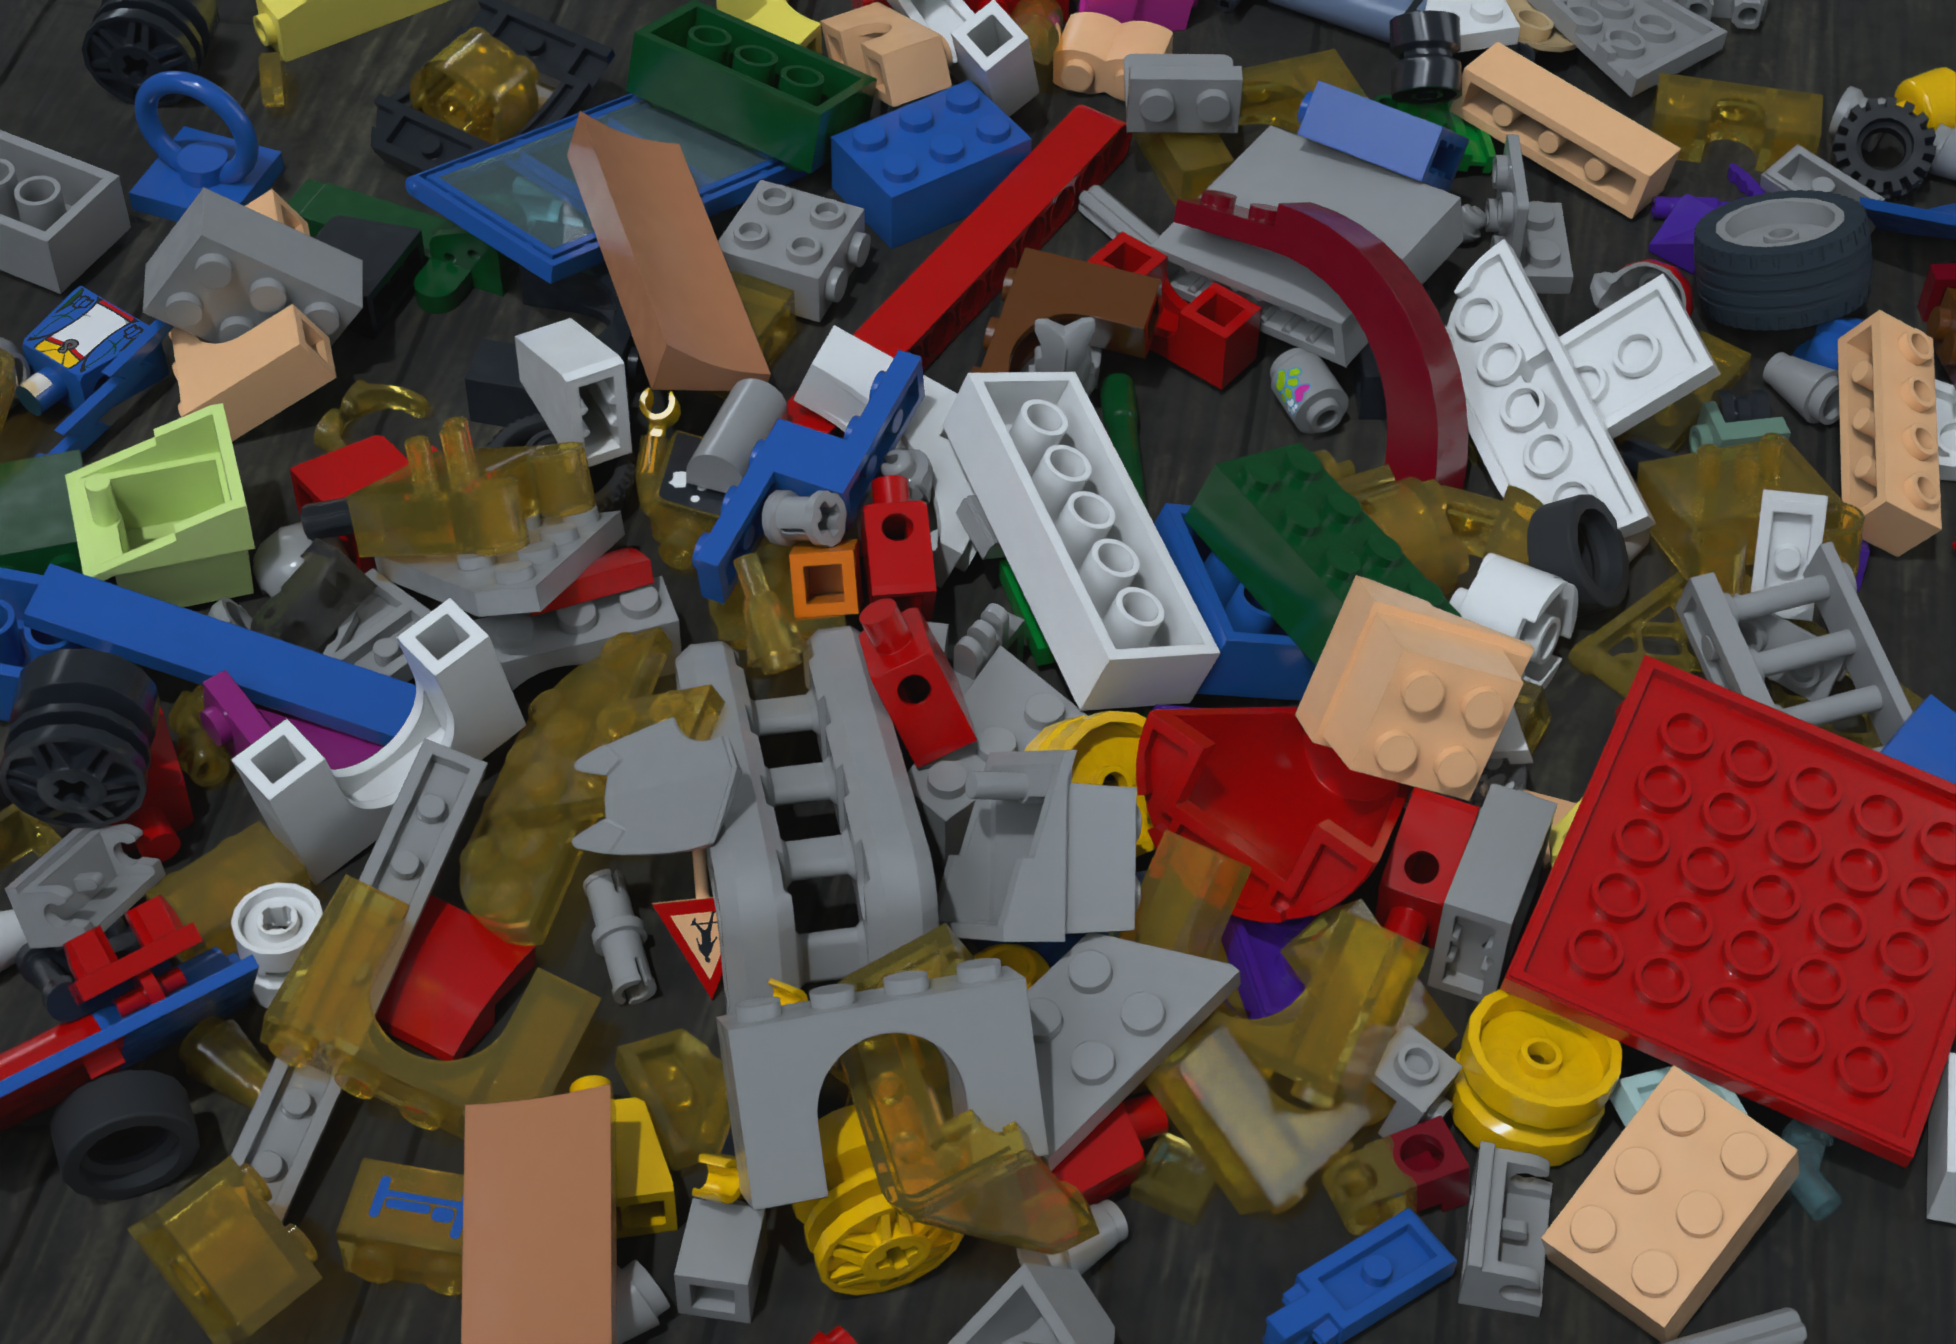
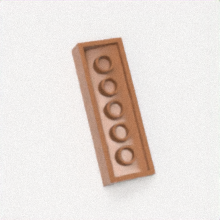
M580 111L567 158L651 389L731 391L733 386L743 379L753 378L768 383L771 373L680 144L658 142L632 136L613 129Z
M611 1084L543 1098L465 1105L461 1344H617L616 1107Z

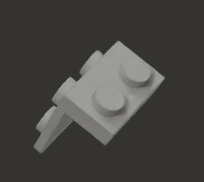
M1129 54L1124 58L1127 132H1146L1150 134L1162 132L1238 133L1243 83L1242 66H1233L1231 57L1223 54Z

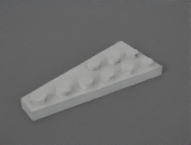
M1527 0L1536 10L1550 18L1554 22V26L1565 37L1576 44L1579 50L1630 97L1647 90L1722 50L1728 33L1725 29L1672 0Z

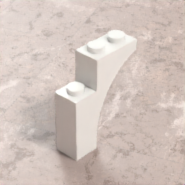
M834 325L812 362L793 400L819 414L845 432L851 418L855 415L861 416L867 406L874 378L879 371H887L894 358ZM923 375L925 397L895 449L921 450L927 455L933 467L930 504L927 502L936 586L942 588L953 568L955 567L965 572L977 552L975 545L956 514L963 499L976 494L943 427V423L954 403L957 393Z

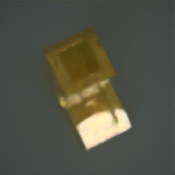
M1509 484L1503 500L1443 485L1436 502L1429 544L1483 559L1488 553H1495L1530 566L1527 554V530L1532 514L1544 504L1527 491Z

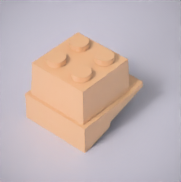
M1356 575L1295 716L1312 743L1333 748L1350 770L1469 801L1524 684L1521 677L1534 648L1530 643L1433 607L1428 601Z

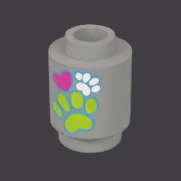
M1299 347L1282 353L1273 362L1270 368L1271 389L1301 432L1307 434L1326 432L1338 425L1348 408V396L1320 356Z

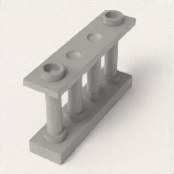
M1832 541L1819 545L1803 573L1804 579L1732 597L1729 593H1723L1714 572L1689 579L1675 609L1708 681L1815 726H1822L1868 713L1883 745L1872 749L1877 752L1882 750L1913 712L1856 593L1857 584L1854 573L1846 562H1841ZM1816 602L1830 632L1826 635L1757 653L1754 648H1748L1739 628V622ZM1847 656L1844 664L1856 687L1855 690L1784 709L1779 704L1773 703L1764 683L1765 677Z

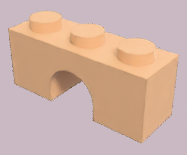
M875 2L820 21L828 57L876 78L877 83L874 96L888 105L895 107L952 87L948 68L953 65V57L946 39L941 34L882 3Z

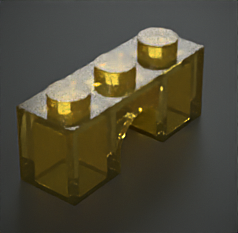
M1659 73L1650 115L1649 130L1681 148L1676 160L1701 163L1704 146L1711 141L1729 139L1741 142L1748 146L1755 154V171L1765 172L1797 144L1816 155L1821 138L1823 95Z

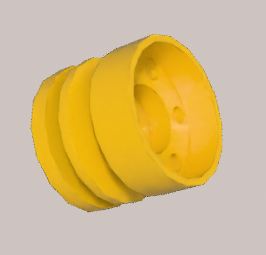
M886 1099L859 1102L832 1111L818 1120L828 1196L791 1203L796 1218L805 1224L806 1243L809 1251L814 1254L815 1266L821 1281L834 1292L864 1295L885 1292L911 1283L937 1268L957 1249L966 1232L965 1216L958 1200L952 1196V1185L949 1178L939 1169L938 1153L922 1116L910 1104Z

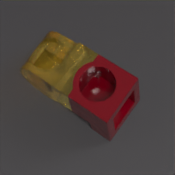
M1440 1115L1364 1145V1148L1338 1159L1324 1172L1322 1183L1348 1233L1364 1235L1407 1208H1411L1416 1213L1438 1205L1443 1213L1468 1204L1470 1166Z

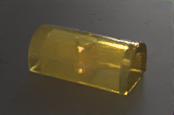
M1020 0L1010 14V17L1029 37L1033 59L1043 66L1045 64L1048 66L1059 46L1064 26L1063 11L1055 0Z

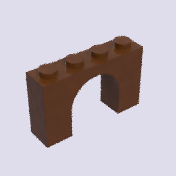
M1025 247L1018 268L1010 267L1006 273L1002 287V301L1005 303L1000 317L992 316L988 322L983 342L984 351L987 352L982 366H973L970 373L1021 372V369L1035 357L1034 349L1041 345L1035 333L1034 324L1037 319H1049L1065 326L1081 318L1092 317L1095 319V331L1088 345L1146 359L1163 311L1161 279Z

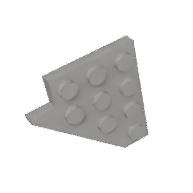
M583 505L562 511L560 513L561 517L540 519L538 511H523L504 517L502 519L503 522L483 524L482 518L478 516L463 517L446 523L445 531L438 536L424 540L421 543L422 546L376 550L374 558L377 571L389 581L441 602L451 598L463 611L478 617L541 612L573 583L587 567L625 535L621 511L599 513L597 506Z

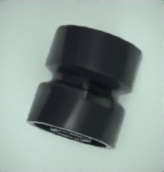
M1428 10L1404 13L1392 18L1389 21L1390 53L1400 59L1395 63V67L1391 69L1392 100L1403 104L1429 105L1445 103L1461 97V62L1452 57L1461 50L1460 16L1446 11Z

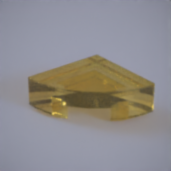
M280 52L260 53L261 57H258L262 105H265V108L286 107V62Z

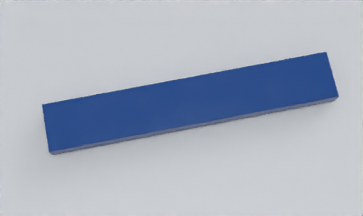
M51 563L24 612L25 627L97 651L115 654L127 661L203 685L205 680L226 669L251 702L386 746L403 727L411 713L416 697V685Z

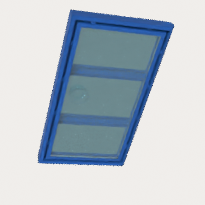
M631 93L583 111V113L623 133L652 141L680 144L708 217L745 202L760 180L786 185L808 175V172H799L786 167L783 161L761 151L745 149L736 140L721 133L700 129L691 120L672 111L651 107L645 99ZM579 113L408 177L405 181V187L409 195L550 284L605 261L567 158Z

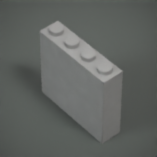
M1272 125L1206 189L1236 195L1235 205L1248 209L1251 203L1278 207V203L1312 202L1334 210L1359 223L1381 239L1404 261L1422 285L1463 242L1461 197ZM1175 222L1150 245V247L1168 256L1167 274L1169 282L1175 292L1186 301L1192 302L1212 283L1216 282L1262 307L1260 332L1296 347L1303 348L1308 352L1315 353L1344 367L1369 343L1355 316L1339 295L1308 268L1286 256Z

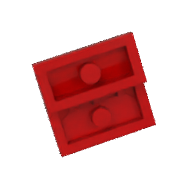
M631 547L605 553L587 567L573 583L541 612H530V615H540L652 584L654 579L650 559L639 550Z
M430 895L373 1022V1026L454 1066L495 1024V1005L535 966L536 946Z

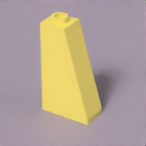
M256 0L258 15L253 17V24L264 46L271 45L287 63L451 0Z

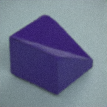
M1685 194L1677 202L1650 242L1648 251L1695 275L1693 252L1695 226H1697V223L1700 222V219L1705 214L1717 208L1690 194Z

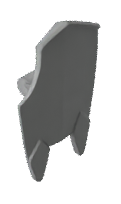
M672 717L610 744L602 745L579 758L574 763L575 770L607 776L605 790L606 819L599 821L576 835L572 840V845L578 849L602 854L644 856L683 853L714 846L742 775L741 767L729 737L723 735L722 737L706 741L693 740L681 731L675 718Z

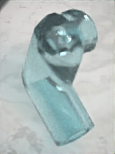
M1793 1119L1785 1126L1781 1139L1798 1150L1800 1174L1789 1190L1813 1220H1821L1833 1213L1842 1202L1840 1195L1819 1170L1826 1152L1825 1148L1826 1146H1833L1835 1138L1830 1134Z

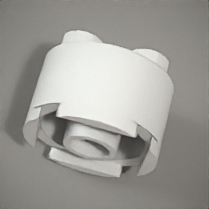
M1488 553L1483 559L1478 574L1469 590L1462 587L1458 588L1449 603L1461 614L1462 618L1530 643L1533 646L1534 651L1521 677L1524 684L1518 694L1520 697L1531 700L1538 697L1545 690L1563 659L1552 655L1559 635L1571 639L1578 611V590L1575 585L1564 581L1561 577L1495 553Z

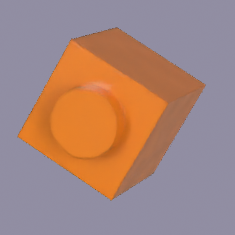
M858 539L841 540L834 547H823L814 545L811 542L796 543L789 554L795 618L859 614L863 603Z

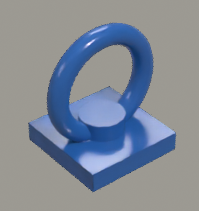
M164 71L149 77L140 86L135 97L137 124L144 139L159 157L129 192L132 210L178 222L203 188L246 206L266 193L285 169L282 152L258 146L256 131L246 112L231 95L215 83L188 72ZM167 94H182L197 99L222 118L234 139L183 126L172 139L160 121L158 115L159 100Z

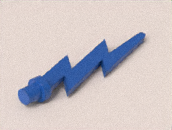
M156 319L101 371V373L111 378L54 429V431L66 437L47 455L79 449L82 454L111 427L98 420L157 367L144 360L175 326ZM38 453L35 457L45 456V454Z

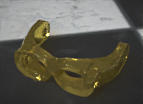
M358 380L345 394L340 410L336 408L329 410L319 421L314 433L315 446L324 449L327 453L347 446L341 440L345 427L348 423L369 413L392 408L422 418L430 410V405L422 395L409 389L387 384H370L363 380Z

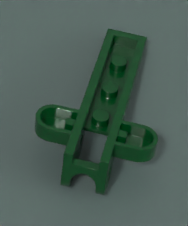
M308 179L287 202L308 223L310 236L313 237L320 232L330 218L338 215L420 229L422 231L426 265L415 277L414 288L417 305L428 313L443 314L454 310L473 287L504 297L509 290L507 277L516 266L519 267L517 262L452 221L334 184H324ZM499 198L476 200L527 232L523 214L510 202Z

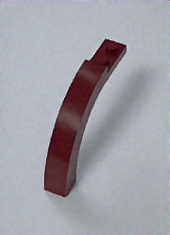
M1202 190L1201 198L1177 199L1173 222L1286 256L1308 268L1339 295L1365 333L1374 353L1382 379L1387 412V449L1381 483L1430 500L1461 495L1468 453L1467 407L1461 372L1451 339L1438 310L1422 284L1404 261L1381 239L1359 223L1334 210L1312 202L1278 203V207L1251 203L1248 209L1235 205L1236 195L1217 190Z

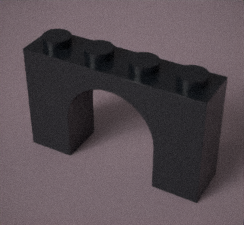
M535 225L531 236L554 249L590 233ZM605 261L552 284L519 264L524 305L583 314L593 317L608 326L596 338L616 352L624 362L629 407L630 386L633 381L640 382L644 373V367ZM483 339L464 378L470 421L506 427L508 424L515 423V420L523 419L525 416H533L535 413L540 414L520 381L516 344Z

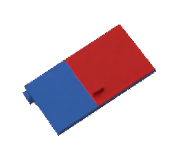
M215 946L177 965L184 974L188 985L165 996V999L147 1008L144 1007L125 1018L119 1015L113 1003L75 1021L63 1022L1 1053L0 1132L63 1101L76 1088L100 1076L120 1072L246 1008L259 970V965L253 954L240 960V957L235 952L225 956Z

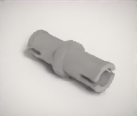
M616 869L613 873L615 884H613L611 870H599L589 875L583 883V889L588 897L596 926L591 934L596 953L605 958L613 987L614 1001L623 1005L626 1001L624 992L626 989L629 1005L642 1003L650 999L657 990L656 982L651 975L643 947L648 938L644 922L634 915L626 887L625 874L621 870Z

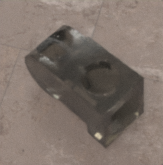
M318 538L301 554L300 557L304 562L282 585V590L270 598L255 614L250 630L316 651L377 588V585L339 549Z

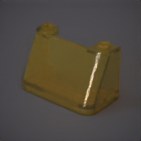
M944 923L849 974L838 984H853L855 992L882 988L884 987V977L900 972L926 971L928 972L929 979L956 975L957 964L974 960L975 958L949 926ZM885 1033L858 1042L839 1057L881 1192L887 1202L901 1216L912 1222L1039 1254L1050 1255L1067 1251L1100 1234L1090 1205L1077 1187L1066 1181H1059L1034 1153L1028 1134L1016 1120L1002 1127L1003 1132H996L988 1128L972 1109L954 1118L947 1068L940 1052L932 1042L912 1034Z

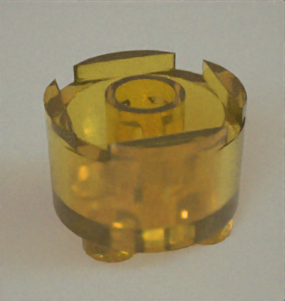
M472 27L466 33L454 39L414 74L410 83V99L415 110H419L422 107L425 114L495 145L513 135L537 112L539 102L535 84L539 81V72L529 58L517 55L503 42L492 37L485 29Z
M1406 477L1353 495L1361 504L1364 512L1387 536L1394 539L1400 545L1406 557L1428 580L1435 583L1442 590L1444 596L1453 591L1458 575L1469 570V556L1463 542L1453 535L1445 514L1447 510L1446 496L1436 480L1430 479L1422 482L1414 477Z

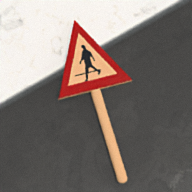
M706 848L692 851L696 898L652 903L712 1000L723 972L714 899L709 895Z

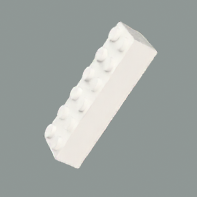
M1076 372L968 373L943 423V427L1079 710L1190 703L1219 657L1220 651Z

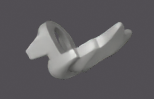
M1085 317L1065 326L1049 319L1035 320V333L1041 345L1034 349L1035 357L1021 369V372H1076L1089 397L1094 389H1098L1101 348L1088 345L1095 331V319Z

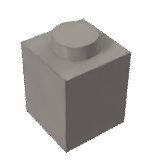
M692 1199L674 1272L678 1313L751 1324L768 1248L765 1208L753 1211L750 1205L740 1200L724 1204L709 1200Z

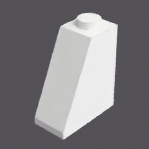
M572 318L516 335L515 344L520 381L574 470L579 471L631 453L632 444L625 365L621 357Z

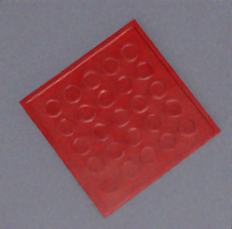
M1644 655L1500 989L1906 1168L1914 1157L1956 1035V784L1653 657Z

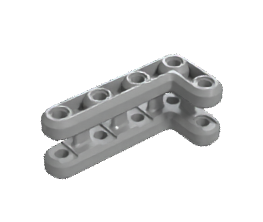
M851 626L818 629L803 644L805 685L809 689L805 695L752 700L749 697L744 669L740 667L739 653L723 641L691 644L675 659L676 684L683 733L696 741H706L722 737L723 735L728 736L742 770L736 792L714 846L706 847L707 866L718 924L727 1015L735 1014L734 1005L740 1001L758 997H773V988L767 984L770 978L801 989L804 984L861 977L863 978L865 991L884 987V977L900 972L926 971L928 972L929 979L942 977L937 890L930 850L892 719L870 678L858 637L861 632ZM810 730L816 733L823 762L771 769L764 765L759 737ZM823 800L833 802L841 835L787 842L780 838L774 811L776 806ZM848 874L852 878L857 901L859 923L856 927L798 934L795 931L792 895L787 892V887L792 881ZM885 1033L874 1036V1046L893 1058L929 1053L935 1046L932 1042L922 1037L906 1033Z

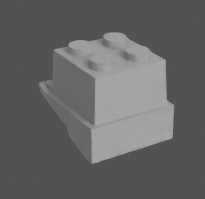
M1077 750L989 752L984 771H970L966 777V794L969 799H975L960 854L948 856L937 894L939 936L1000 942H1065V934L1135 930V912L1139 907L1141 899L1140 883L1135 875L1136 842L1139 839L1142 828L1141 812L1136 804L1137 788L1071 783L1072 765Z

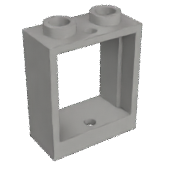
M1491 783L1444 901L1428 986L1479 1003L1484 996L1500 989L1538 888L1558 803L1536 797L1525 791L1514 790Z

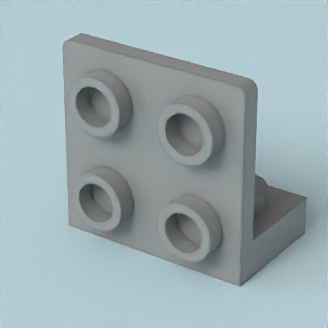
M1507 134L1503 155H1495L1493 159L1492 186L1493 189H1497L1496 198H1488L1485 205L1487 217L1485 231L1494 232L1491 238L1490 249L1505 239L1513 248L1536 293L1570 294L1573 271L1562 204L1541 201L1529 202L1519 135Z

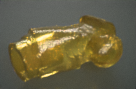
M199 684L193 693L189 691L181 692L169 713V726L174 732L178 733L176 745L180 769L190 775L191 780L195 784L207 787L220 783L229 772V759L223 745H216L203 727L200 719V712L204 710L203 685Z

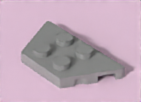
M1089 932L1030 987L1027 992L1049 1153L1048 1155L1039 1156L1042 1166L1051 1172L1241 985L1240 970L1232 964Z

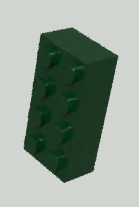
M691 0L634 32L626 91L645 99L651 107L669 110L691 120L700 129L721 133L736 140L745 149L761 151L783 161L784 165L792 170L811 174L831 160V136L870 120L877 79L700 1Z
M1300 442L1215 464L1184 518L1315 666L1319 661L1356 575L1430 602L1433 607L1461 617V614L1444 597L1442 590L1419 571L1402 552L1400 545L1378 527L1364 512L1359 501L1353 495L1346 492L1323 468L1319 458L1307 450Z

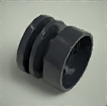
M102 0L100 8L96 11L93 21L87 29L81 48L85 66L101 87L114 97L135 105V97L142 83L154 74L164 71H183L198 75L203 58L206 57L220 21L217 2L215 0ZM167 94L159 100L158 108L176 104L186 95Z
M60 649L36 657L20 671L15 687L9 719L10 728L5 741L4 756L0 766V783L4 795L21 811L43 822L70 828L103 827L128 818L142 806L148 788V771L152 761L151 746L156 735L160 708V698L156 684L139 666L111 653L93 649Z

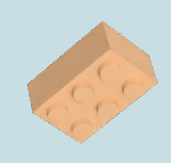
M1673 1065L1541 1237L1547 1258L1661 1343L1674 1340L1799 1176L1798 1150Z

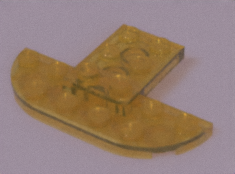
M661 627L648 629L635 635L630 632H622L610 638L603 646L598 657L584 665L577 666L553 689L539 694L528 708L529 718L525 722L526 726L520 730L512 748L507 753L505 764L490 796L483 805V811L469 842L459 858L461 865L459 876L460 891L466 907L485 928L506 943L525 946L544 944L584 851L575 848L572 845V840L576 835L596 824L598 818L606 817L605 790L607 776L575 770L574 763L582 756L602 745L610 744L672 717L675 718L681 731L693 740L706 741L710 740L725 704V701L712 684L651 695L673 646V643Z

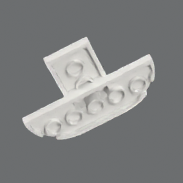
M1503 239L1481 256L1462 278L1454 291L1458 299L1450 314L1447 327L1445 326L1461 372L1466 398L1468 431L1500 494L1528 523H1530L1532 514L1541 505L1580 494H1592L1608 507L1617 521V529L1622 532L1624 538L1642 532L1654 526L1656 522L1612 439L1721 375L1671 282L1664 274L1659 275L1559 337L1517 255L1508 242Z

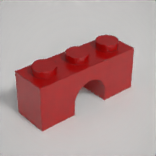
M1123 231L1087 260L1090 263L1161 279L1163 311L1150 345V350L1221 390L1257 358L1262 307L1216 282L1212 283L1192 302L1187 303L1175 292L1169 282L1167 274L1168 256Z

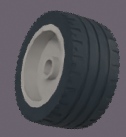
M1787 190L1757 194L1734 200L1717 207V209H1713L1710 213L1705 214L1700 219V222L1697 223V226H1695L1693 252L1697 291L1703 312L1713 321H1717V323L1732 326L1733 328L1755 331H1779L1810 327L1827 321H1833V319L1841 318L1843 315L1855 311L1870 296L1873 279L1870 226L1865 208L1853 198H1848V196H1842L1838 193L1813 190Z

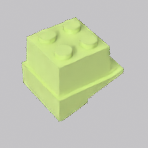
M223 403L210 405L153 429L155 437L65 475L84 575L102 581L115 576L117 585L180 607L218 601L222 597L233 598L254 593L248 550L255 549Z

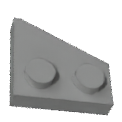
M372 568L365 573L361 581L363 593L354 610L346 609L337 626L338 635L336 639L327 645L323 654L408 682L414 678V675L396 637L429 614L431 610Z

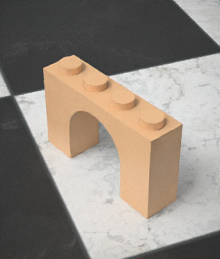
M273 189L245 206L310 236L308 223ZM294 304L281 310L243 335L223 343L214 344L177 327H174L169 332L175 357L172 369L178 380L181 400L178 404L180 416L184 417L210 405L223 403L232 441L337 378L329 337Z

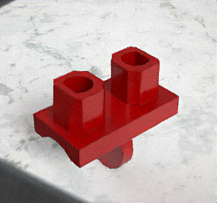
M158 895L124 913L141 949L119 960L100 925L63 944L70 971L76 980L68 988L77 1006L132 979L135 988L113 999L119 1015L125 1018L144 1007L147 1008L165 999V996L188 985L184 974L178 966L156 978L150 968L203 941L194 922L183 926L177 913L162 895Z

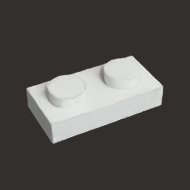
M1763 489L1751 592L1804 579L1803 573L1819 545L1823 542L1828 496ZM1814 603L1783 610L1775 614L1786 619L1812 621Z

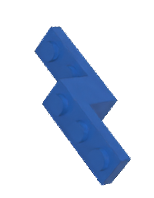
M898 350L887 371H879L874 378L867 406L861 416L855 415L851 418L843 439L778 418L766 440L760 439L755 444L750 455L748 470L739 485H732L728 489L722 502L721 515L710 533L704 532L696 543L692 564L697 569L702 597L722 604L726 603L765 536L762 527L763 506L768 496L775 490H791L798 496H811L820 490L838 493L844 501L847 511L845 532L849 531L872 490L871 482L879 478L882 473L880 469L881 464L887 463L884 456L896 448L925 397L921 356Z

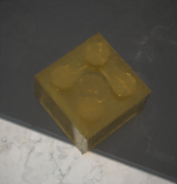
M231 1155L197 1175L127 1228L213 1344H229L250 1336L323 1278L312 1264L318 1259V1255L309 1239L298 1227L291 1223L284 1227L267 1204L272 1199V1194L266 1182L249 1164L243 1163L241 1166H238Z

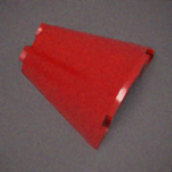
M1298 707L1152 710L1147 716L1138 744L1136 758L1137 795L1145 796L1147 810L1153 828L1147 831L1155 848L1174 875L1194 894L1215 908L1233 916L1258 922L1281 923L1288 919L1315 916L1334 907L1348 898L1369 877L1382 856L1410 792L1411 785L1350 770L1333 748L1312 743L1295 716Z

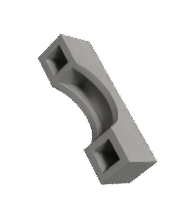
M662 576L653 578L654 583L536 616H531L530 613L489 616L473 620L489 635L512 691L527 679L541 672L569 665H585L602 669L611 674L621 686L674 674L675 659L682 653L679 619Z

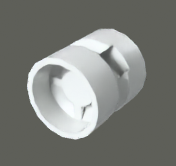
M276 882L258 887L245 895L234 909L231 926L240 960L253 954L259 965L251 997L258 1005L269 1010L293 1012L299 1010L327 950L329 941L319 899L309 889L295 883Z

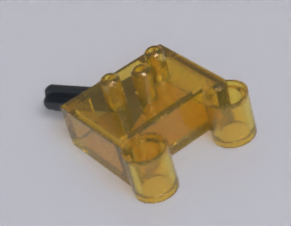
M463 416L451 417L444 421V428L439 432L443 450H437L432 453L429 437L425 435L407 438L404 445L409 465L344 498L305 504L301 508L302 527L307 538L312 541L355 534L359 557L450 554L494 556L514 552L530 544L526 520L535 514L541 513L542 516L548 518L566 517L586 512L596 506L584 443L562 442L538 446L473 448L467 418Z
M1771 432L1761 436L1760 441L1723 448L1713 444H1704L1697 448V452L1684 455L1672 452L1637 436H1630L1624 440L1619 453L1628 470L1637 474V487L1656 522L1654 526L1649 528L1650 534L1687 580L1686 585L1692 577L1714 572L1723 593H1729L1731 596L1735 593L1743 594L1745 568L1747 565L1754 564L1763 489L1828 496L1822 544L1832 541L1841 562H1846L1851 567L1854 576H1857L1865 522L1863 512L1856 506L1844 503L1785 436Z

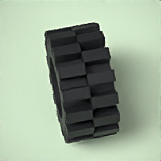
M1876 97L1868 99L1864 108H1861L1859 104L1853 107L1847 119L1843 117L1838 126L1830 155V164L1832 166L1834 165L1835 168L1882 196L1886 202H1890V199L1895 197L1900 202L1908 197L1911 190L1916 192L1922 186L1931 168L1937 147L1933 146L1936 138L1934 127L1927 128L1926 125L1929 118L1925 113L1922 112L1918 116L1913 113L1915 105L1906 101L1904 107L1895 105L1896 97H1887L1885 104H1878ZM1876 133H1889L1897 137L1902 143L1905 153L1904 159L1892 169H1875L1863 159L1861 145L1864 140Z

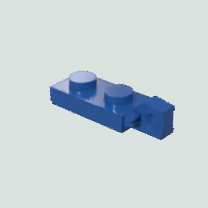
M1407 1208L1297 1274L1295 1285L1283 1294L1282 1302L1285 1307L1266 1318L1267 1327L1265 1336L1262 1337V1342L1264 1344H1312L1316 1341L1317 1344H1342L1454 1275L1457 1260L1411 1208Z

